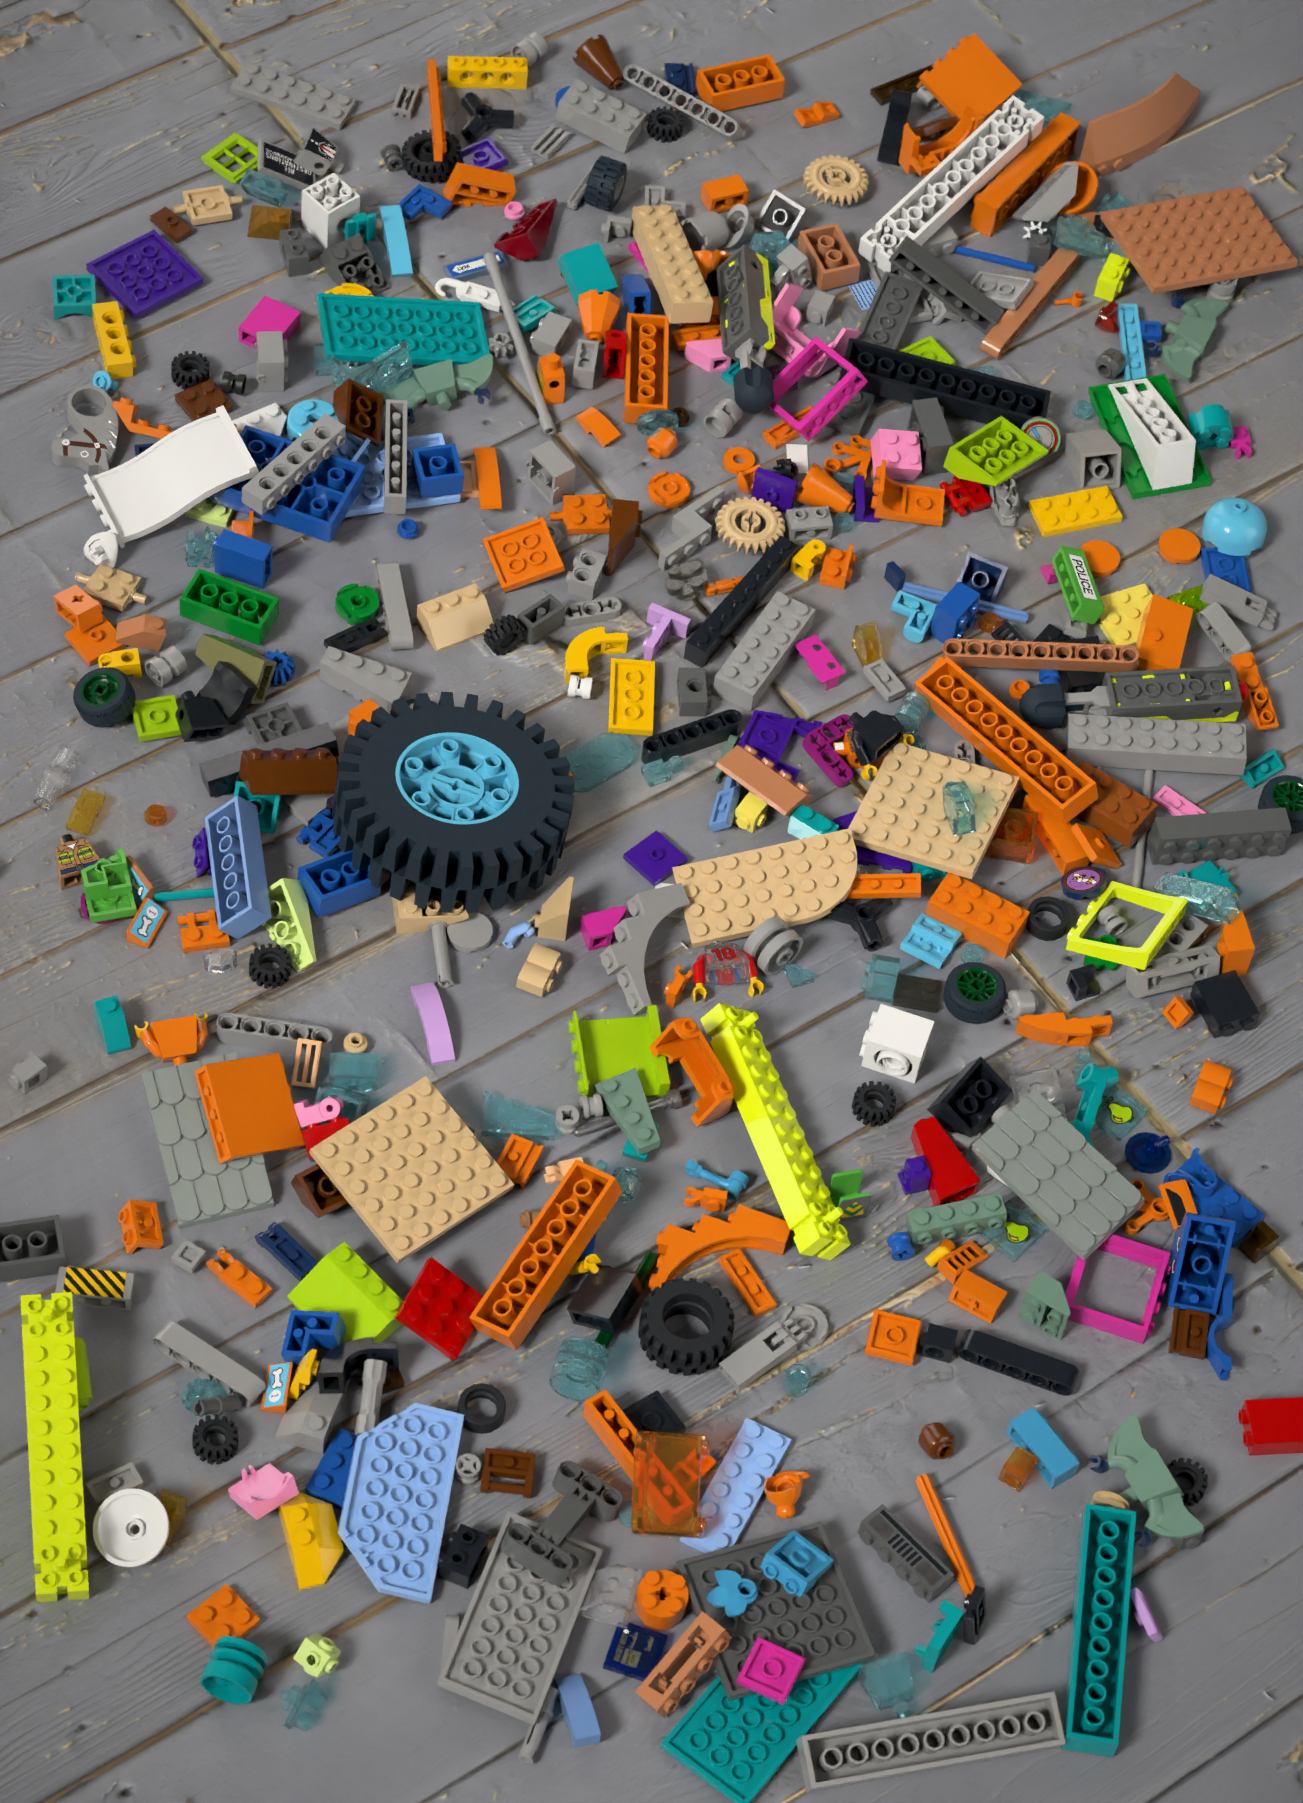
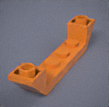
M121 397L120 400L113 401V407L129 431L160 439L174 432L169 425L158 424L157 427L150 425L151 421L138 419L136 422L139 405L134 404L133 399ZM236 428L238 433L240 434L242 432V429Z

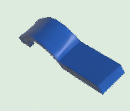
M1225 1273L1218 1303V1318L1212 1323L1207 1334L1205 1351L1206 1357L1220 1380L1227 1381L1228 1371L1232 1369V1357L1224 1354L1218 1348L1214 1335L1220 1330L1228 1329L1232 1319L1233 1274Z

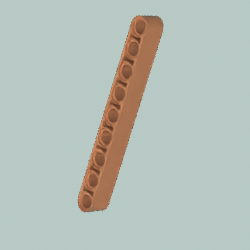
M1065 240L1033 278V288L1016 310L1008 309L988 332L980 345V351L997 360L1000 359L1078 265L1084 255L1085 248Z
M954 638L946 640L943 644V658L948 657L957 666L1125 672L1136 671L1139 665V651L1130 645ZM953 650L957 651V653L955 654L948 653L949 651ZM973 651L979 652V654L972 655L970 653ZM995 652L1001 653V655L995 656L992 654ZM1016 653H1022L1023 655L1020 656V657H1017V656H1015L1014 654H1016ZM1038 654H1044L1045 656L1040 658V657H1037L1036 655H1038ZM1060 655H1066L1067 657H1066V658H1059L1058 656H1060ZM1081 656H1088L1089 658H1088V659H1081L1080 657H1081ZM1107 656V657H1110L1111 659H1110V660H1104V659H1102V658ZM1130 657L1134 660L1126 661L1125 658Z

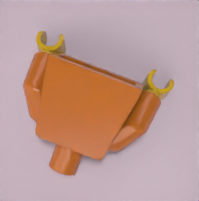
M194 1013L192 1016L151 1022L150 1030L148 1022L144 1021V1028H138L137 1025H134L136 1036L141 1038L144 1046L156 1058H161L162 1063L173 1061L174 1066L188 1063L187 1059L195 1058L197 1052L202 1050L207 1039L208 1014L204 1013V1018H198L196 1013Z

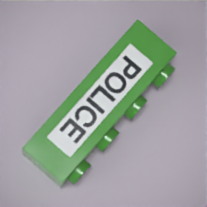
M1061 545L1051 561L1071 618L1075 621L1095 624L1103 614L1104 606L1083 550Z

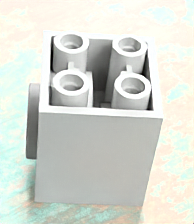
M332 173L302 190L301 226L325 248L345 239L343 232L345 222L354 219L352 215L360 213V196L335 173Z
M880 1004L878 1012L873 1011L869 1029L866 1030L862 1041L863 1045L859 1056L863 1057L861 1066L915 1084L929 1045L934 1021Z

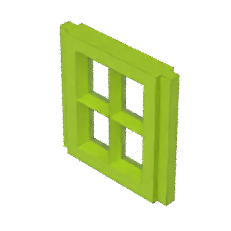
M234 133L202 155L201 160L228 181L237 184L258 169V147L238 133ZM237 144L244 148L237 155L229 151ZM248 152L255 156L247 163L240 159ZM223 154L231 158L223 165L215 161ZM235 161L242 166L235 172L227 169Z

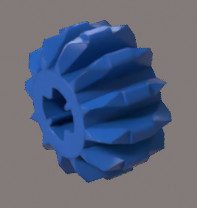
M278 649L274 653L268 650L266 655H262L277 662L270 683H273L275 687L279 683L285 686L286 681L292 680L295 673L292 656H288L286 651L279 653Z

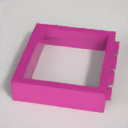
M815 337L773 379L774 398L768 409L809 442L868 381L856 367L819 338ZM825 353L848 371V373L798 422L778 406L776 402Z
M1112 1234L1097 1248L1098 1250L1157 1268L1141 1325L1073 1304L1087 1260L1083 1261L1078 1255L1065 1294L1071 1312L1069 1320L1143 1344L1146 1335L1151 1336L1155 1322H1151L1152 1315L1157 1316L1160 1302L1156 1301L1157 1297H1162L1166 1283L1162 1282L1163 1276L1168 1277L1171 1269V1264L1168 1263L1170 1252Z

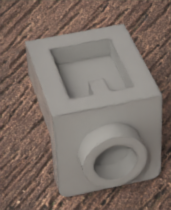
M608 215L607 222H603L601 234L604 235V243H608L609 235L630 238L632 218Z

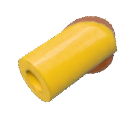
M944 1239L924 1259L932 1268L944 1256L956 1250V1246L952 1240Z

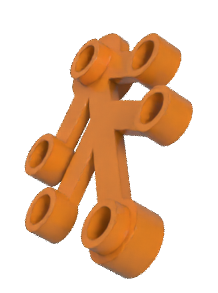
M854 435L850 439V446L844 445L842 442H835L832 447V453L835 456H842L844 453L853 456L841 461L835 458H828L824 462L823 470L831 477H835L839 474L840 470L860 463L858 471L854 474V479L855 475L864 476L865 484L867 479L866 472L872 458L871 440ZM863 446V447L870 448V450H867V451H866V450H862V449H860V448Z
M1140 1179L1132 1180L1131 1184L1141 1188L1138 1190L1145 1198L1146 1203L1137 1210L1144 1214L1136 1220L1130 1219L1126 1223L1125 1231L1131 1236L1137 1235L1140 1228L1152 1220L1165 1221L1169 1218L1163 1198L1155 1199ZM1133 1225L1136 1229H1131L1129 1226Z

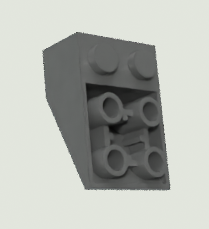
M360 233L326 248L318 257L327 274L338 286H341L343 283L358 284L369 289L372 295L390 287Z

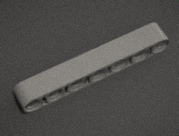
M635 64L625 67L623 76L636 89L669 107H673L674 110L677 109L683 115L728 140L736 141L742 136V128L733 118ZM638 72L636 78L631 79V75ZM651 81H654L653 86L647 88V84ZM670 90L669 95L663 97L664 92ZM686 99V103L679 106L680 101ZM703 108L699 115H695L697 109ZM715 117H719L717 123L711 124ZM735 126V130L732 133H728V129Z

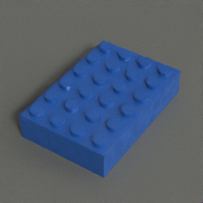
M245 425L240 433V437L259 472L294 442ZM331 454L328 459H324L318 465L315 471L306 475L300 484H296L286 497H282L271 510H268L263 515L242 503V487L251 479L233 484L210 496V502L248 515L249 511H254V517L331 543L364 485L365 466Z

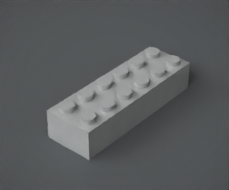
M777 591L715 675L712 693L751 712L796 650L794 644L802 641L812 628L816 609Z

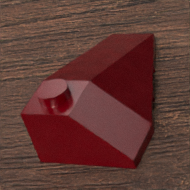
M556 198L535 206L525 215L526 219L512 226L514 229L512 232H504L494 243V247L520 261L538 258L546 246L557 206Z

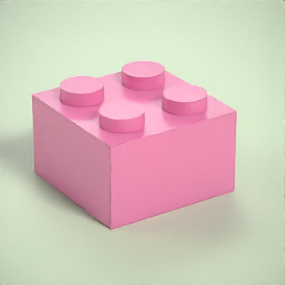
M890 429L877 430L871 438L874 478L876 467L881 466L883 459L886 460V474L890 479L914 481L922 471L919 432Z

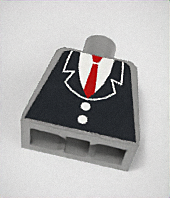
M313 127L303 139L294 163L320 176H323L328 168L338 174L344 163L335 158L338 147Z

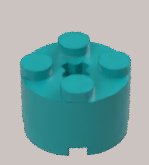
M1213 404L1201 407V411L1196 414L1195 411L1190 414L1188 418L1190 432L1196 440V446L1199 451H1203L1208 447H1216L1217 449L1228 447V442L1234 436L1228 409L1225 410L1222 405Z

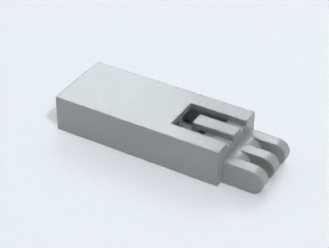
M1209 574L1204 582L1199 600L1209 605L1216 602L1221 605L1226 613L1256 627L1260 626L1269 631L1273 629L1277 612L1266 607L1267 600Z
M792 1317L781 1325L778 1321L719 1363V1370L738 1392L796 1351L797 1346L807 1339L808 1335L806 1332L796 1336L802 1330L799 1325L789 1329L796 1322ZM780 1341L784 1343L773 1352L768 1347L770 1344L776 1347Z

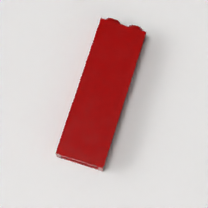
M1303 1397L1245 1400L1242 1409L1238 1412L1239 1423L1243 1424V1444L1245 1447H1248L1249 1456L1303 1453Z

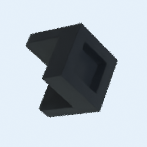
M1095 964L1070 970L1066 984L1075 1001L1100 994L1101 990L1094 979Z

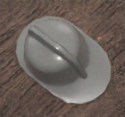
M744 204L735 205L727 214L726 222L729 227V237L721 248H731L738 241H744L752 233L754 220L749 215L748 208Z

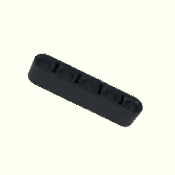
M728 709L650 736L643 741L641 760L647 766H656L727 741L730 734L739 735L742 715L735 709Z
M973 1329L965 1331L958 1349V1356L967 1362L1063 1396H1069L1073 1393L1079 1375L1078 1368L1070 1363Z

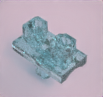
M311 1679L309 1685L305 1684L300 1694H298L300 1687L295 1684L291 1690L282 1689L279 1695L284 1701L282 1709L289 1711L291 1705L293 1706L283 1726L288 1729L296 1726L304 1731L311 1728L316 1717L305 1711L307 1705L319 1710L327 1698L322 1691L317 1689L319 1682Z

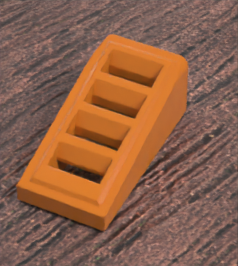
M971 1240L939 1260L937 1270L954 1285L965 1269L971 1272L988 1259V1255ZM971 1249L978 1257H974L968 1250ZM963 1254H965L966 1256H968L972 1261L969 1262V1261L963 1256ZM958 1258L965 1264L964 1266L957 1260ZM953 1263L959 1269L956 1270L951 1264Z

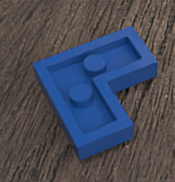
M420 184L397 204L401 207L403 217L411 222L423 210L441 219L452 208L451 201Z

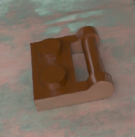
M485 1448L480 1493L488 1494V1491L523 1495V1498L531 1499L536 1454ZM490 1476L520 1479L525 1480V1485L489 1481Z

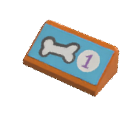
M145 897L127 929V941L149 948L168 912L150 898Z
M293 1362L268 1365L261 1411L286 1413Z

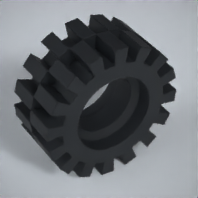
M663 106V109L657 107L656 110L653 109L649 113L647 132L650 134V137H655L656 141L661 139V143H664L665 140L671 143L672 139L674 142L677 141V138H680L683 132L684 118L682 113L679 114L677 109L673 111V107L667 109V106Z
M185 351V355L179 353L178 357L175 356L171 363L173 383L176 382L177 387L182 385V389L185 390L186 387L191 388L209 380L210 366L206 356L202 358V354L196 355V351H192V354ZM195 369L197 371L193 373H188L183 370Z
M514 615L501 616V620L496 619V623H491L489 625L490 629L485 630L484 642L497 656L500 654L503 656L506 652L511 653V649L518 648L516 645H521L523 642L521 639L526 637L524 635L526 634L525 628Z
M268 943L267 948H265L264 944L260 945V950L255 948L254 953H251L249 959V975L253 982L257 981L258 986H261L263 983L266 989H268V985H272V989L276 988V984H279L280 987L283 986L284 981L287 983L289 976H291L292 959L290 953H287L285 948L280 950V945L278 944L273 948L272 943ZM266 962H274L279 965V968L276 970H265L261 965Z
M869 1081V1085L865 1082L861 1087L859 1086L852 1102L853 1115H857L856 1119L858 1121L863 1119L864 1125L870 1122V1127H875V1123L878 1124V1127L882 1126L883 1121L887 1124L889 1119H892L896 1106V1095L893 1096L894 1091L892 1089L888 1091L889 1086L885 1084L882 1087V1082L879 1081L877 1085H874V1081ZM875 1099L880 1101L883 1107L874 1109L867 1106L865 1101Z
M214 1414V1419H211L210 1415L206 1416L205 1422L203 1419L199 1420V1426L195 1425L192 1434V1446L195 1449V1455H200V1460L203 1462L207 1458L208 1464H212V1461L216 1460V1465L221 1464V1459H224L226 1463L229 1461V1456L233 1458L235 1451L238 1449L239 1435L237 1426L234 1427V1422L232 1420L227 1422L226 1416H223L221 1420L218 1414ZM219 1433L225 1437V1442L219 1446H211L207 1444L205 1439L209 1434Z
M1179 1458L1178 1462L1173 1460L1167 1467L1174 1478L1184 1476L1193 1482L1191 1489L1181 1488L1184 1493L1182 1496L1184 1505L1186 1506L1188 1503L1189 1507H1191L1194 1503H1199L1208 1486V1475H1204L1205 1469L1203 1467L1198 1469L1199 1463L1197 1461L1193 1465L1191 1464L1192 1459L1188 1458L1184 1462L1183 1458Z

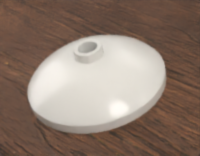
M124 1489L109 1496L99 1507L93 1522V1537L99 1552L111 1563L122 1567H138L153 1560L162 1551L169 1535V1518L165 1507L154 1495L140 1489ZM138 1525L140 1531L134 1535L133 1528Z

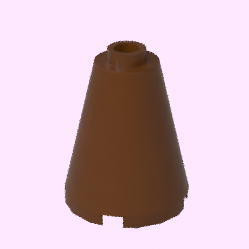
M601 34L597 35L599 38L595 40L592 37L589 38L576 50L577 56L576 58L573 56V61L609 90L619 89L623 85L624 76L607 39Z

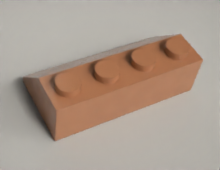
M736 745L715 765L784 816L791 817L801 804L808 806L814 797L809 793V787L801 782L797 784L792 781L791 778L793 776L782 769L778 771L774 768V762L766 757L760 758L756 755L758 751L750 745Z

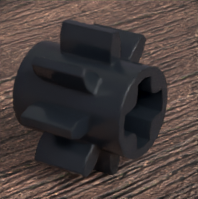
M790 458L776 460L777 465L773 466L772 472L790 479L798 476V467L795 462H791Z

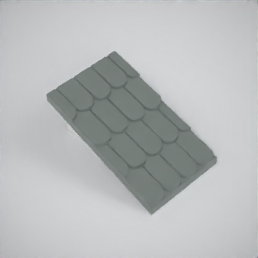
M236 1052L141 1073L179 1229L274 1207L272 1191L262 1154L237 1158L228 1163L219 1164L194 1071L206 1064L237 1060Z
M1035 1089L972 1145V1150L987 1164V1173L1010 1187L1083 1261L1145 1203V1198L1141 1195L1140 1191L1117 1171V1168L1089 1144L1085 1137L1062 1117V1113Z

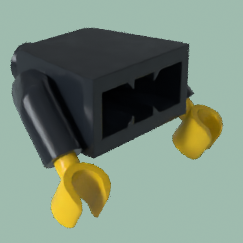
M874 710L865 717L854 712L848 720L854 726L851 742L860 765L864 766L861 776L866 781L870 780L868 770L873 777L878 772L875 766L870 765V762L873 764L899 742L907 745L914 743V736L905 734L906 730L896 716L882 714Z

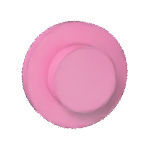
M509 202L504 209V215L510 220H519L524 216V208L519 202Z

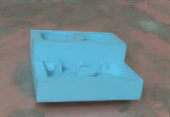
M921 913L913 923L911 931L901 942L899 949L941 969L960 940L962 932Z

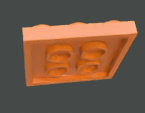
M543 517L482 539L503 593L565 571Z

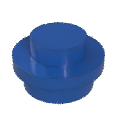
M403 519L397 526V533L404 539H412L418 535L419 527L414 520Z

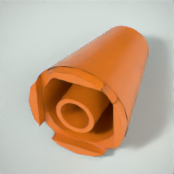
M816 463L812 464L794 499L796 502L813 507L828 506L830 512L843 515L844 512L849 514L855 503L851 501L853 496Z

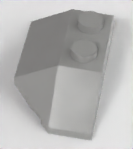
M1065 162L1060 169L1056 170L1018 207L1012 215L1013 219L1041 222L1053 220L1057 213L1066 207L1076 195L1077 163Z

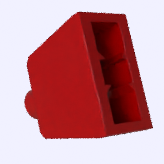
M605 331L602 378L623 379L627 348L625 331ZM611 357L617 358L618 362L611 363Z

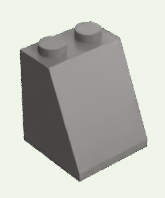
M1106 429L1066 433L1065 455L1078 491L1106 485L1109 489L1120 488L1122 449Z

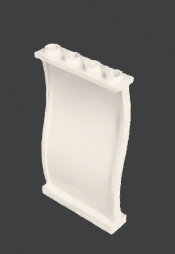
M222 405L216 408V413L200 418L175 430L126 463L91 477L88 474L83 476L87 481L84 487L89 497L93 495L95 497L91 501L97 512L101 510L103 512L100 518L104 526H110L111 529L108 532L116 535L122 549L125 547L124 543L140 538L165 526L216 492L233 484L254 478L259 473V470Z

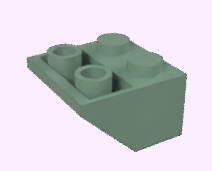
M1040 1271L1025 1292L1018 1316L1027 1324L1036 1326L1046 1335L1060 1341L1071 1312L1062 1283Z

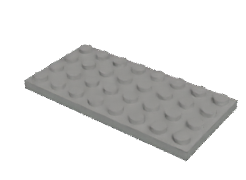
M508 1511L436 1685L535 1725L603 1550L569 1537L560 1549L571 1556L573 1560L572 1567L566 1581L562 1585H552L503 1553L501 1543L508 1526L513 1523H520L534 1532L541 1526L539 1523Z

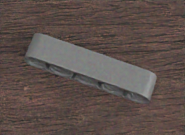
M398 561L376 563V580L390 650L412 649L414 646L413 633Z
M223 1013L217 1018V1038L225 1044L296 1054L298 1042L296 1038L325 1042L322 1043L320 1058L327 1057L332 1051V1033L325 1027L234 1013ZM307 1044L302 1045L301 1055L306 1054ZM312 1045L311 1057H315L316 1045Z
M167 1321L152 1339L154 1346L159 1351L226 1395L238 1396L241 1405L245 1407H250L266 1388L265 1383L257 1375L173 1321Z

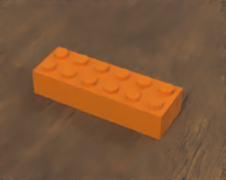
M627 313L623 423L638 424V418L644 413L654 410H667L669 320L667 316Z

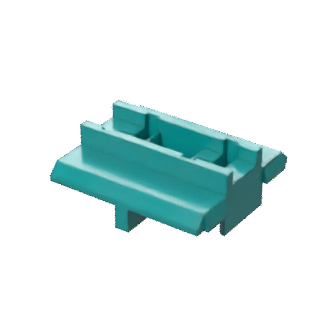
M365 212L352 215L354 219L345 222V228L343 229L345 239L360 233L366 245H369V241L375 239L376 213L366 215Z

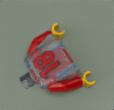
M714 941L711 945L705 946L704 954L699 955L693 965V984H696L692 994L693 1001L695 1002L696 994H702L704 996L703 1002H705L707 992L703 984L706 986L749 982V979L751 981L748 988L749 996L753 997L754 988H757L759 995H761L764 984L757 980L759 975L754 958L742 951L735 943L723 944L721 941Z

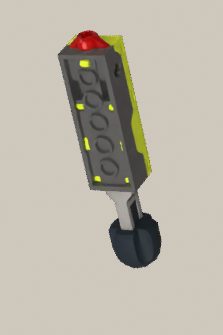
M743 244L716 268L722 353L740 363V370L733 377L736 404L744 412L757 414L768 409L774 398L772 374L763 368V361L766 352L775 345L768 260Z
M1234 665L1108 672L1104 675L1102 685L1097 686L1091 692L1064 693L1063 688L1057 683L1031 686L1020 698L1019 708L1023 719L1032 726L1037 727L1061 726L1064 723L1065 716L1068 714L1216 723L1235 722L1241 705L1248 698V687L1244 682L1237 679Z

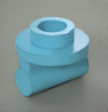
M98 371L93 376V386H97L105 392L110 390V388L115 390L118 386V382L113 380L106 371Z

